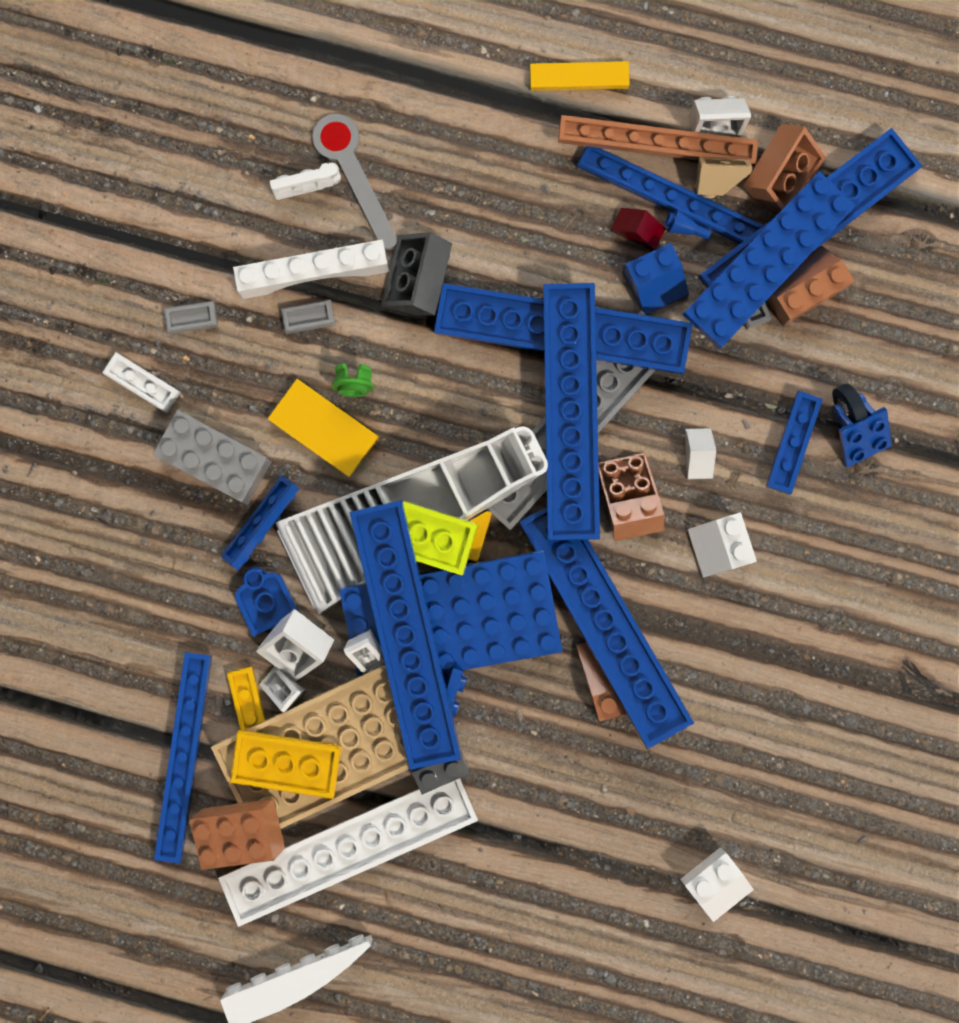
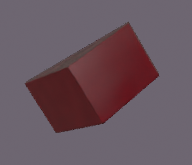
M620 208L610 231L655 251L666 228L647 210Z

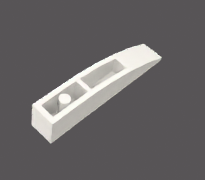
M363 934L357 935L349 939V944L339 947V944L332 945L324 950L325 953L316 957L314 953L301 958L298 964L290 966V963L276 968L275 973L268 976L265 973H261L251 978L250 983L241 985L239 982L229 986L220 999L228 1023H251L279 1012L311 995L333 980L371 946L372 936L364 937Z

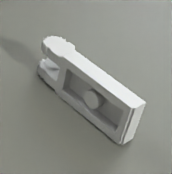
M329 162V164H322L319 170L306 169L299 174L278 176L276 179L270 180V185L275 199L280 200L336 185L340 182L341 175L338 165Z

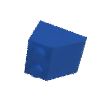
M672 243L628 262L624 266L622 273L640 310L646 315L689 296L683 266Z

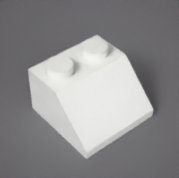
M727 96L722 99L701 97L694 100L690 109L691 132L741 137L751 119V112L745 99H737L735 96Z
M741 512L687 529L702 578L757 562Z
M294 609L279 621L257 648L256 652L296 682L324 662L334 639Z
M721 847L680 879L713 922L754 890Z

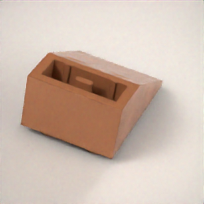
M641 453L598 462L600 486L614 541L664 531L665 515L646 454Z

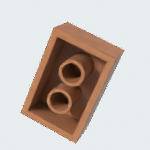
M274 798L203 808L189 820L201 870L274 861L285 849Z

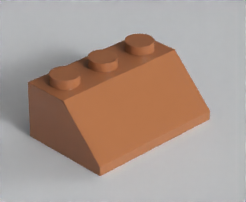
M781 124L745 182L744 188L756 202L779 214L817 174L826 156L805 126Z
M820 246L801 263L767 301L784 326L846 290L855 280L842 259L823 246Z

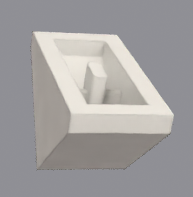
M711 428L685 429L687 479H713L716 446Z
M371 629L347 641L344 652L363 674L385 664L382 649Z
M276 666L272 668L259 684L282 712L292 708L306 691Z

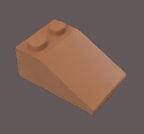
M587 643L576 645L596 719L601 722L626 715L624 708Z

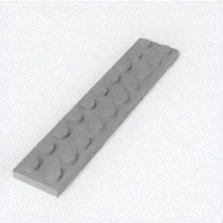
M642 311L639 313V315H646ZM596 361L598 433L655 370ZM545 416L532 432L547 460ZM547 470L539 477L488 508L487 511L492 512V515L508 530H511L547 491Z

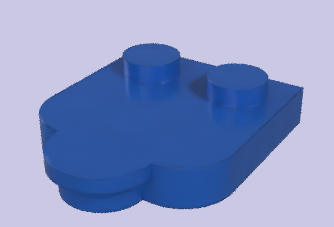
M259 567L249 568L244 573L243 585L236 591L235 599L253 637L274 628L282 618L294 609L299 612L281 575L266 573L265 570Z

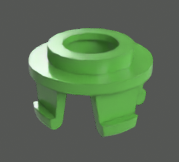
M346 364L335 366L334 371H336L335 381L332 382V389L340 395L362 397L374 390V384L371 382V367L360 364L355 379L349 378Z

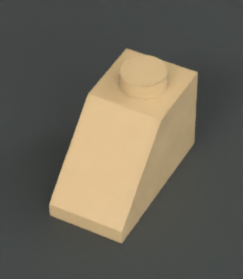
M699 157L695 182L697 194L704 198H715L716 195L723 196L752 173V165L749 160Z

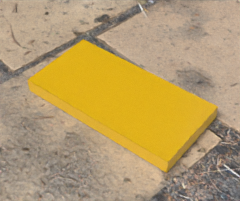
M296 379L268 417L270 422L349 478L379 438L375 433L299 379Z
M239 729L237 731L230 783L334 799L342 746Z

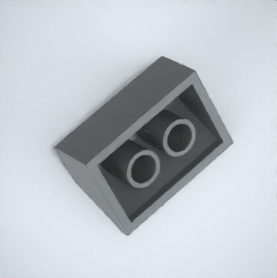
M432 232L398 235L381 306L418 316L435 315L447 263L450 258L452 243Z

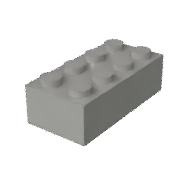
M179 410L175 413L153 453L156 457L246 505L251 501L272 463L267 457Z

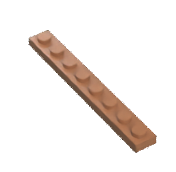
M561 115L558 143L690 160H699V157L749 160L753 168L757 160L758 140L574 116Z

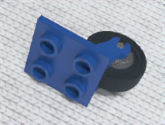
M848 383L842 384L832 391L834 402L832 407L835 410L833 413L842 426L839 429L846 468L892 446L888 412L885 407L875 411L867 402L865 396L862 393H858Z

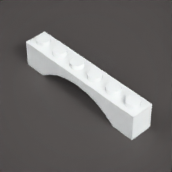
M383 239L233 267L237 292L243 299L268 295L282 288L313 280L347 276L365 277L389 272Z

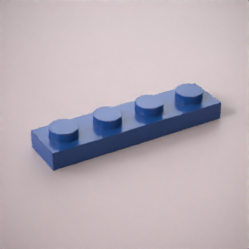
M801 391L796 392L765 487L788 495L792 494L823 400L822 398Z
M281 475L221 557L233 568L239 570L248 561L250 554L256 546L263 541L265 534L271 526L278 521L280 514L295 498L300 488Z

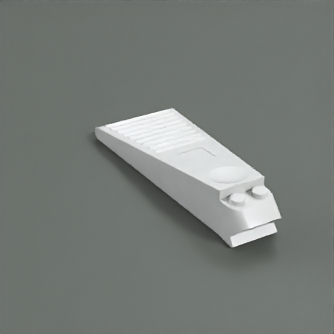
M524 426L516 429L511 428L483 443L275 523L278 528L277 533L313 609L316 608L319 615L341 602L340 588L366 583L351 521V511L403 500L469 521L545 473L548 463L535 435L529 428Z

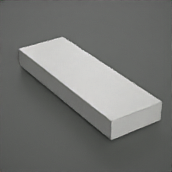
M116 352L102 372L107 377L168 413L181 393Z

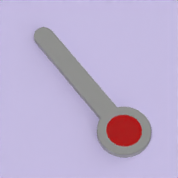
M330 114L323 117L317 122L313 130L312 139L315 149L322 157L339 162L377 240L383 239L385 250L393 249L396 246L397 237L354 154L360 140L356 124L349 117L342 114Z

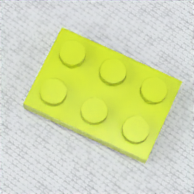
M403 501L416 560L462 576L479 524Z

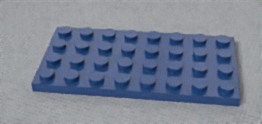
M544 550L467 564L462 576L443 569L420 573L443 674L451 673L453 668L468 670L563 652ZM366 583L340 588L339 592L349 639L371 629L380 645ZM355 665L356 673H357V677H358V676L362 675L363 673H362V672L360 671V669Z

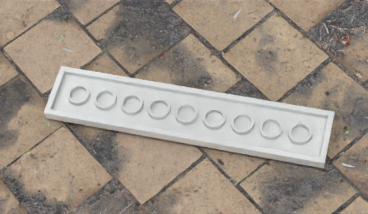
M461 778L423 795L418 788L285 847L274 861L246 864L221 875L218 879L239 927L477 822L478 818Z

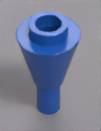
M678 209L673 213L669 212L665 220L664 226L667 227V233L696 235L706 240L711 235V230L697 225L696 222Z

